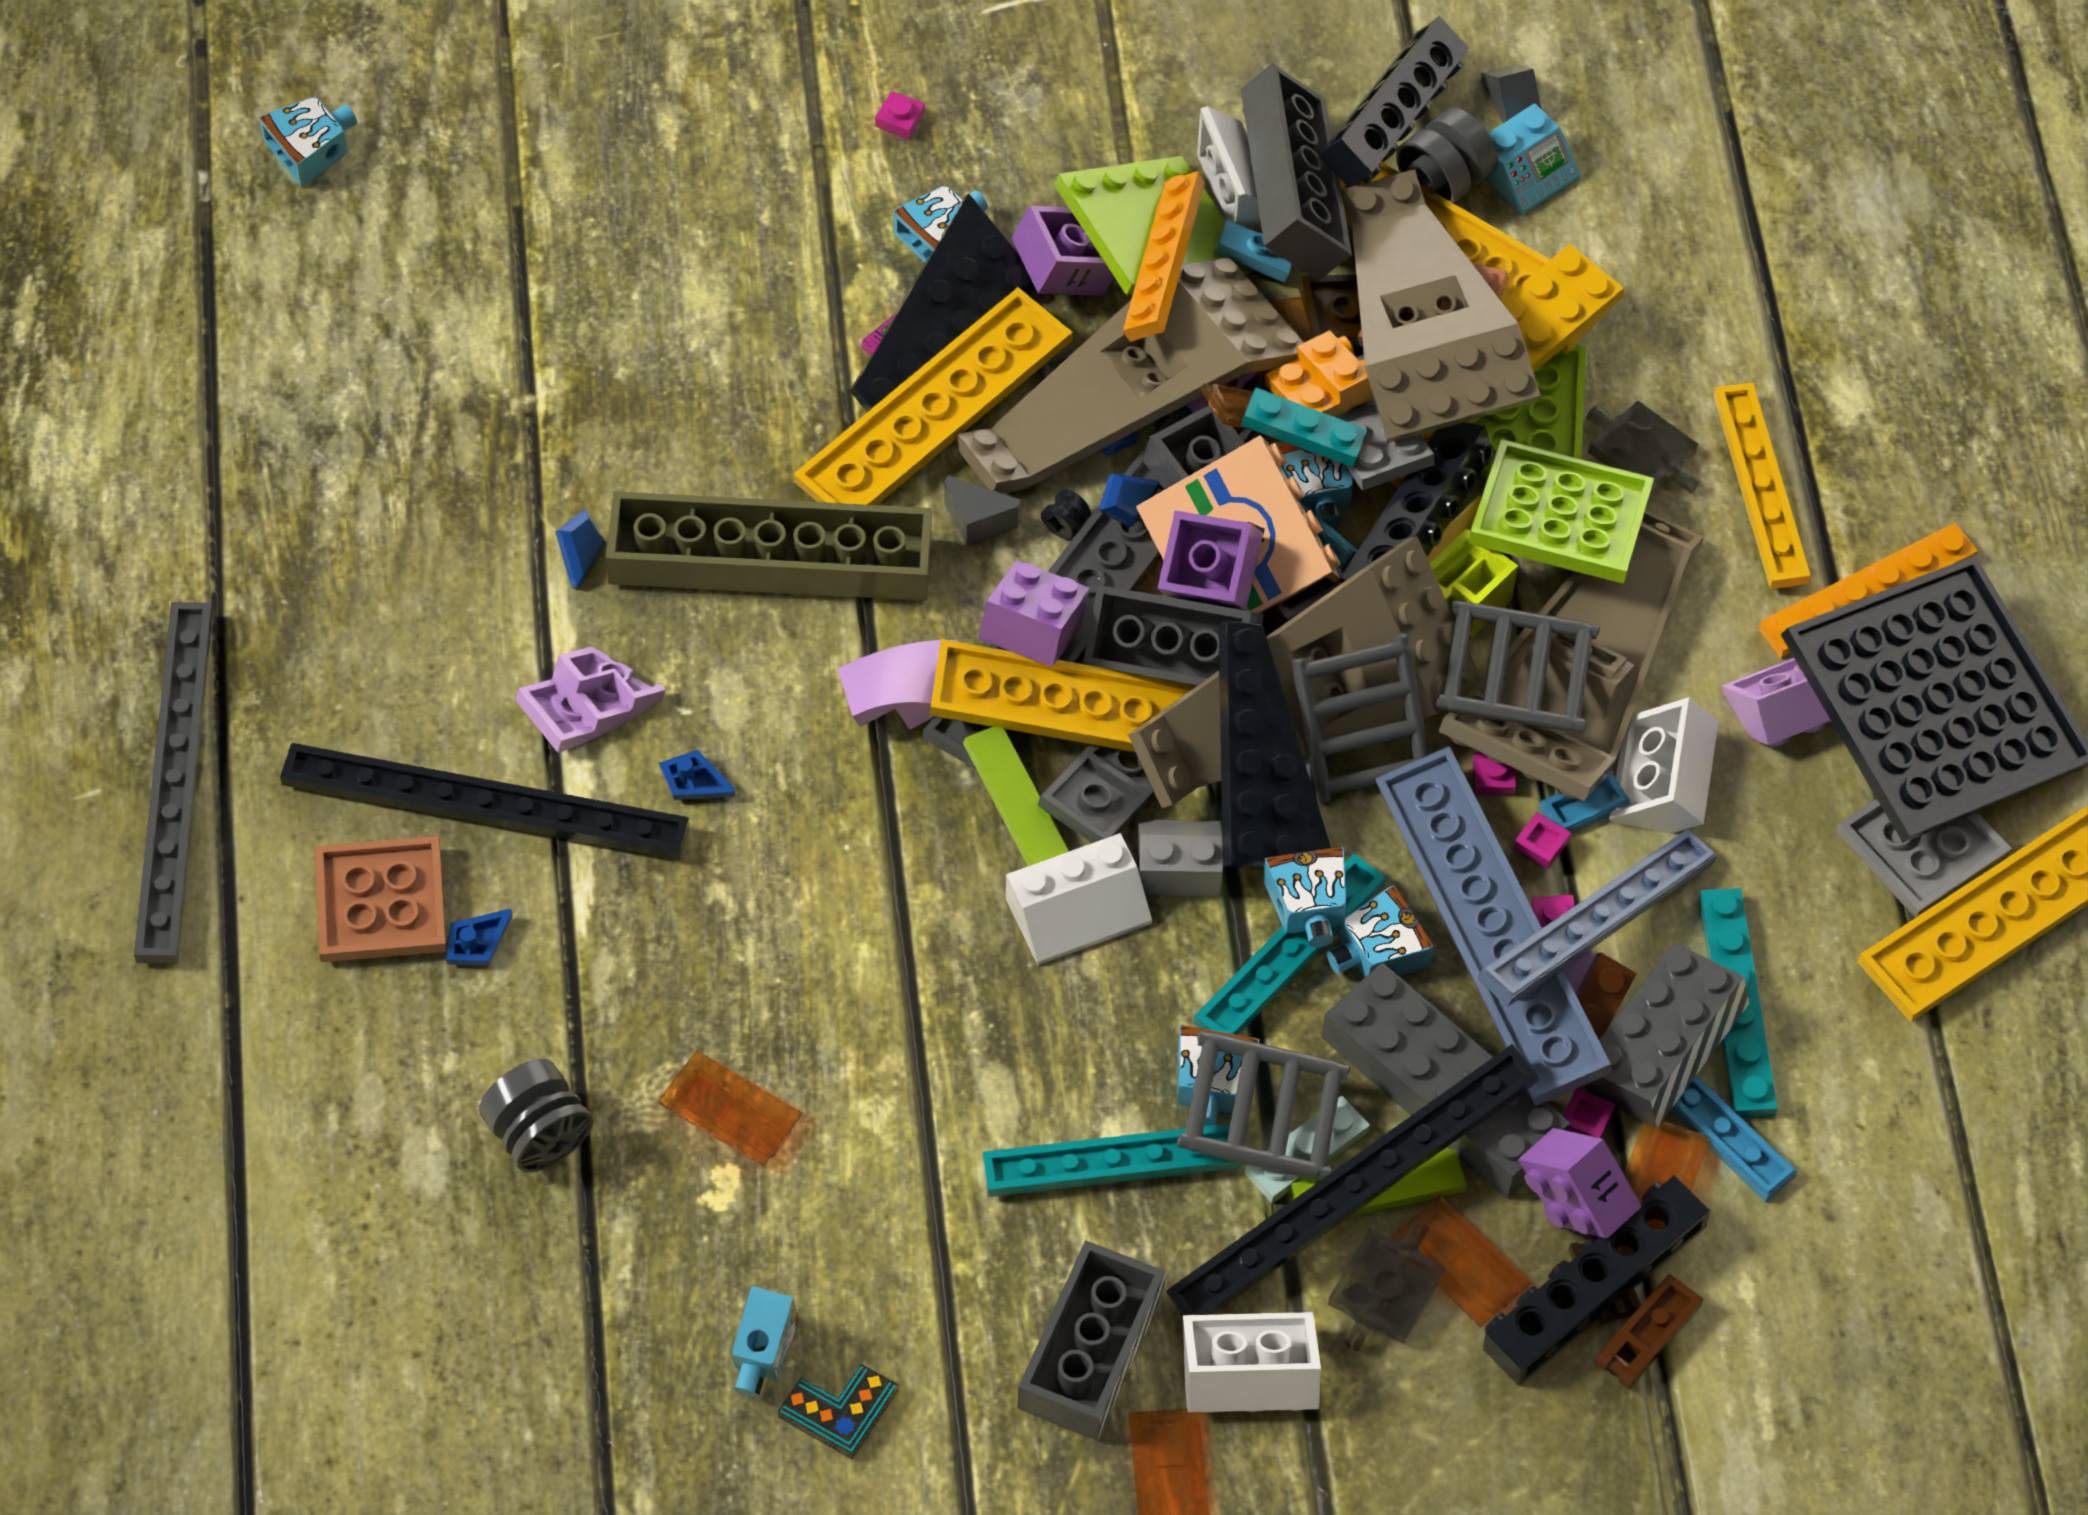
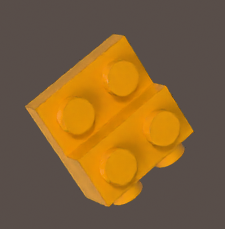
M1330 330L1297 346L1298 358L1264 374L1265 385L1274 395L1333 417L1373 398L1365 372L1364 359L1359 361L1354 356L1353 347L1345 336L1337 338Z

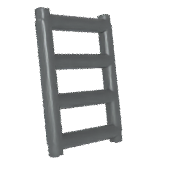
M1453 601L1452 615L1457 616L1444 694L1439 695L1436 707L1451 712L1567 732L1583 733L1585 731V719L1581 718L1590 651L1592 639H1597L1600 626L1583 621L1496 606ZM1472 619L1496 623L1484 701L1460 697ZM1512 626L1536 630L1524 707L1500 703ZM1552 633L1576 637L1565 715L1540 710Z
M1406 633L1394 636V642L1311 662H1307L1305 658L1292 661L1313 785L1318 803L1322 804L1331 801V795L1375 785L1377 784L1375 778L1429 755L1411 646L1409 645ZM1396 658L1400 681L1315 701L1311 678ZM1403 697L1407 720L1322 740L1318 717ZM1410 736L1413 759L1329 779L1325 756Z
M1199 1031L1197 1045L1202 1046L1196 1080L1186 1132H1181L1177 1140V1147L1313 1180H1322L1329 1175L1331 1167L1327 1166L1340 1086L1342 1079L1346 1080L1350 1072V1066L1334 1060L1261 1043ZM1218 1051L1243 1057L1227 1142L1202 1136ZM1259 1061L1284 1066L1269 1151L1244 1146ZM1301 1070L1325 1076L1310 1161L1285 1156Z

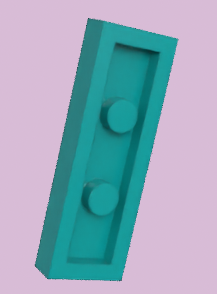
M1258 388L1254 390L1241 426L1350 467L1354 466L1367 429Z

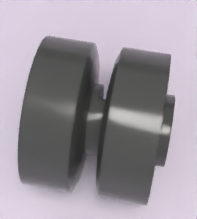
M1448 108L1429 122L1425 129L1419 130L1402 143L1396 152V161L1400 173L1415 169L1419 184L1431 190L1430 194L1436 193L1452 204H1455L1467 195L1471 188L1477 187L1497 170L1499 163L1495 144L1486 129L1472 115L1458 108Z

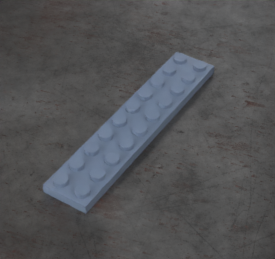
M1450 746L1375 778L1377 787L1505 1047L1507 1048L1513 1043L1539 1075V1082L1527 1089L1534 1106L1613 1073L1611 1064L1563 969L1510 1006L1505 1005L1478 980L1482 969L1541 930L1542 927Z

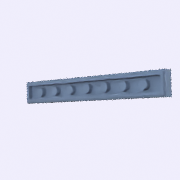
M1688 829L1482 969L1478 980L1505 1005L1510 1006L1713 865L1717 854Z

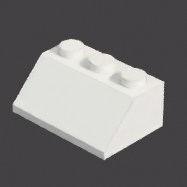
M1208 106L1200 108L1197 156L1225 220L1228 219L1257 233H1262L1261 220L1258 215L1257 194L1254 189L1253 168L1250 162L1249 142L1242 121Z
M1690 697L1633 714L1620 747L1616 780L1631 802L1623 808L1613 810L1610 813L1609 820L1615 824L1666 833H1674L1704 824L1719 721ZM1613 793L1612 801L1615 800V799H1617V798H1619V797H1618L1616 794H1614V793Z
M1121 833L1006 874V901L1038 966L1152 924L1150 910L1137 865Z
M1313 1312L1183 1315L1184 1374L1188 1412L1212 1413L1224 1411L1255 1412L1265 1410L1298 1411L1319 1409L1321 1364Z

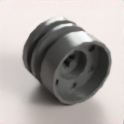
M547 1058L525 1062L505 1073L492 1084L482 1097L479 1105L480 1116L496 1137L503 1139L505 1151L512 1155L513 1162L523 1172H537L564 1159L579 1147L589 1135L593 1126V1118L588 1109L581 1105V1100L576 1094L571 1091L569 1092L568 1082L555 1064Z

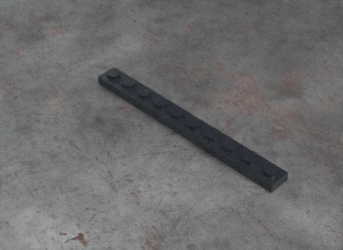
M291 743L280 775L283 786L676 860L681 858L690 826L689 817L296 743Z
M1512 1043L1166 1290L1167 1296L1182 1316L1213 1315L1539 1082V1075Z

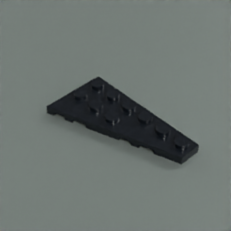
M969 193L962 199L957 212L946 226L941 239L926 260L903 299L898 312L893 320L890 321L884 331L885 334L875 351L871 353L850 389L851 394L866 412L870 411L1017 287L1026 294L1035 289L1020 255Z
M1236 621L1219 623L1223 867L1264 870L1265 858L1330 849L1331 845L1263 625Z

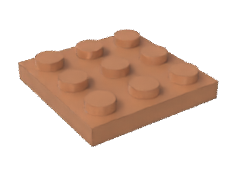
M439 836L315 846L319 955L321 963L447 952Z

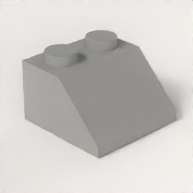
M1138 820V871L1145 895L1220 896L1223 874L1220 821Z

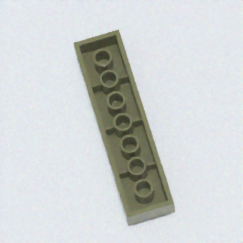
M613 491L606 553L608 584L927 601L932 539V508Z

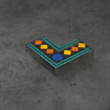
M860 1364L837 1398L800 1377L777 1411L778 1418L852 1460L898 1392V1384Z

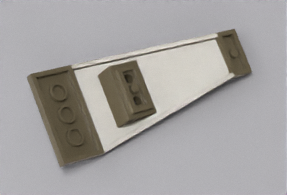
M1415 169L1342 189L1341 194L1353 235L1365 372L1387 444L1541 401L1540 391L1518 322L1425 204ZM1441 301H1447L1452 306L1450 309L1443 311L1437 305ZM1406 311L1414 315L1410 321H1403L1399 316Z
M1230 258L1188 263L1182 265L1164 332L1130 342L1123 332L1130 300L994 426L989 429L960 433L957 435L954 446L988 489L999 493L1027 489L1243 374L1276 369L1298 358L1297 346L1304 342Z
M1645 510L1624 584L1573 571L1537 613L1600 626L1597 639H1592L1581 712V718L1585 719V731L1583 733L1567 732L1451 711L1443 718L1439 732L1449 736L1458 745L1470 746L1486 754L1493 762L1507 764L1522 771L1531 780L1543 781L1559 789L1564 796L1580 799L1585 802L1613 769L1687 562L1699 551L1704 537ZM1524 628L1509 646L1501 704L1518 707L1525 706L1536 630ZM1552 633L1541 711L1565 715L1576 642L1575 636ZM1489 670L1465 696L1466 698L1484 701Z
M1418 537L1404 540L1266 637L1303 755L1308 754L1293 675L1292 661L1294 659L1305 658L1307 662L1394 642V636L1406 633L1409 645L1411 646L1423 718L1436 715L1443 710L1436 707V701L1440 694H1444L1455 620ZM1468 649L1460 697L1475 687L1481 680ZM1396 658L1311 678L1315 701L1400 681ZM1219 671L1128 734L1161 808L1174 805L1199 787L1221 781ZM1403 697L1318 717L1322 740L1407 720Z

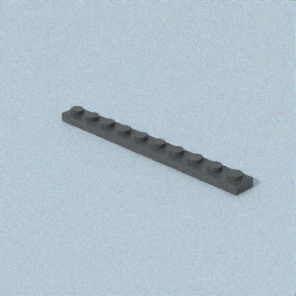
M171 602L134 950L136 963L178 964L213 619L212 603Z

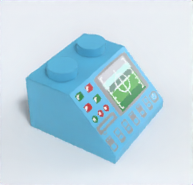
M1535 103L1488 133L1495 144L1499 163L1497 170L1486 180L1522 215H1525L1580 179V171L1560 127Z

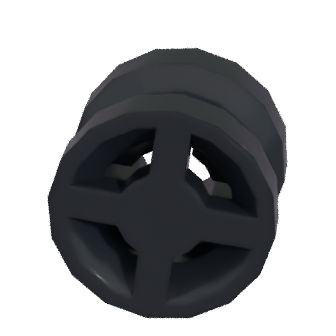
M1062 489L1055 496V503L1047 505L1041 512V519L1053 534L1063 539H1070L1077 531L1076 525L1084 523L1090 517L1091 510L1079 494L1069 489Z

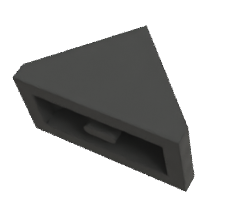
M1514 64L1481 73V79L1502 123H1505L1534 103L1541 109L1533 68Z
M951 476L946 477L944 482V504L966 546L1018 528L1021 522L1020 499Z

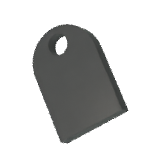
M1091 744L1040 796L1038 806L1091 843L1121 833L1154 796V790L1136 752ZM1119 760H1132L1138 767L1127 768Z

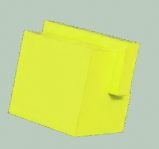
M1466 528L1429 563L1449 609L1453 614L1452 603L1455 600L1504 608L1512 601L1518 565L1501 552L1486 550L1482 547L1468 544L1470 530ZM1472 619L1471 639L1489 622Z

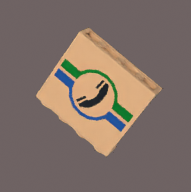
M1261 435L1136 506L1163 560L1175 510L1252 523L1263 533L1246 611L1262 614L1326 577L1333 583L1340 580L1335 569L1341 565L1339 559L1329 544L1323 546L1317 535L1323 531L1319 521L1312 510L1305 512L1299 501L1305 497L1301 487L1294 476L1287 478L1281 467L1287 463L1283 453L1275 442L1270 445Z

